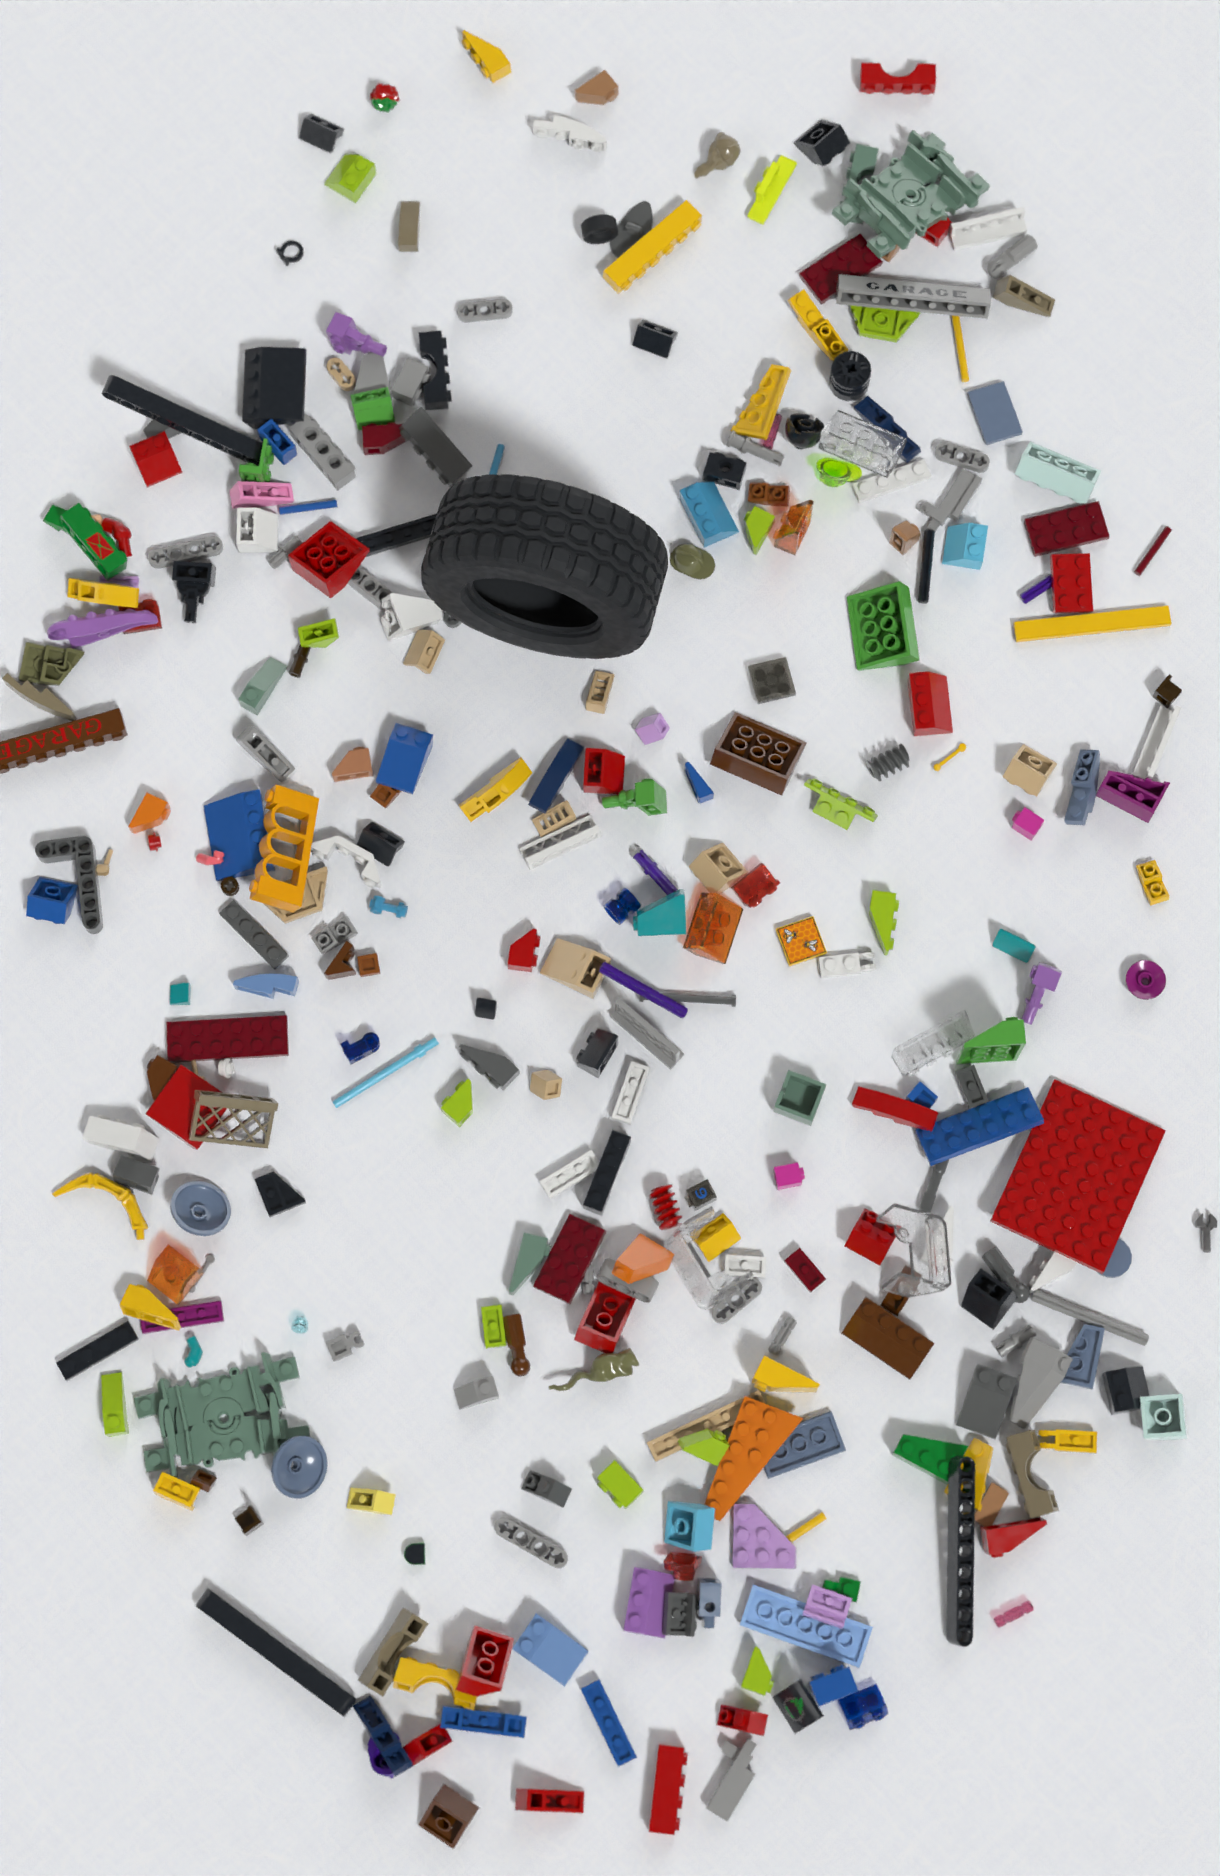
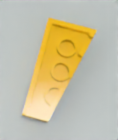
M774 364L770 366L759 384V389L756 394L751 396L749 405L745 411L741 412L739 415L740 419L736 425H733L730 430L731 432L734 430L738 435L767 440L791 373L789 367Z

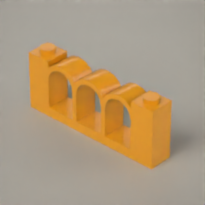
M276 784L270 790L268 789L265 794V809L269 811L264 816L263 825L268 834L259 843V851L264 859L256 865V879L252 880L249 886V891L251 892L250 899L294 913L302 906L319 798ZM275 813H281L301 820L299 833L280 827L275 820ZM271 838L297 845L295 859L275 852L271 846ZM271 863L293 870L291 884L272 878L266 870V864Z

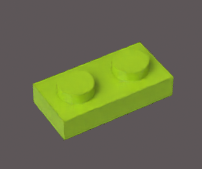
M502 1305L481 1307L486 1349L505 1347L506 1338Z

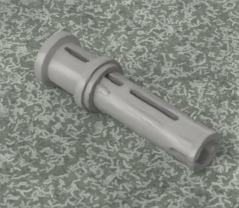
M734 430L731 432L726 444L727 447L732 446L741 450L743 454L748 452L779 467L785 455L752 442L750 437L745 438L736 434Z

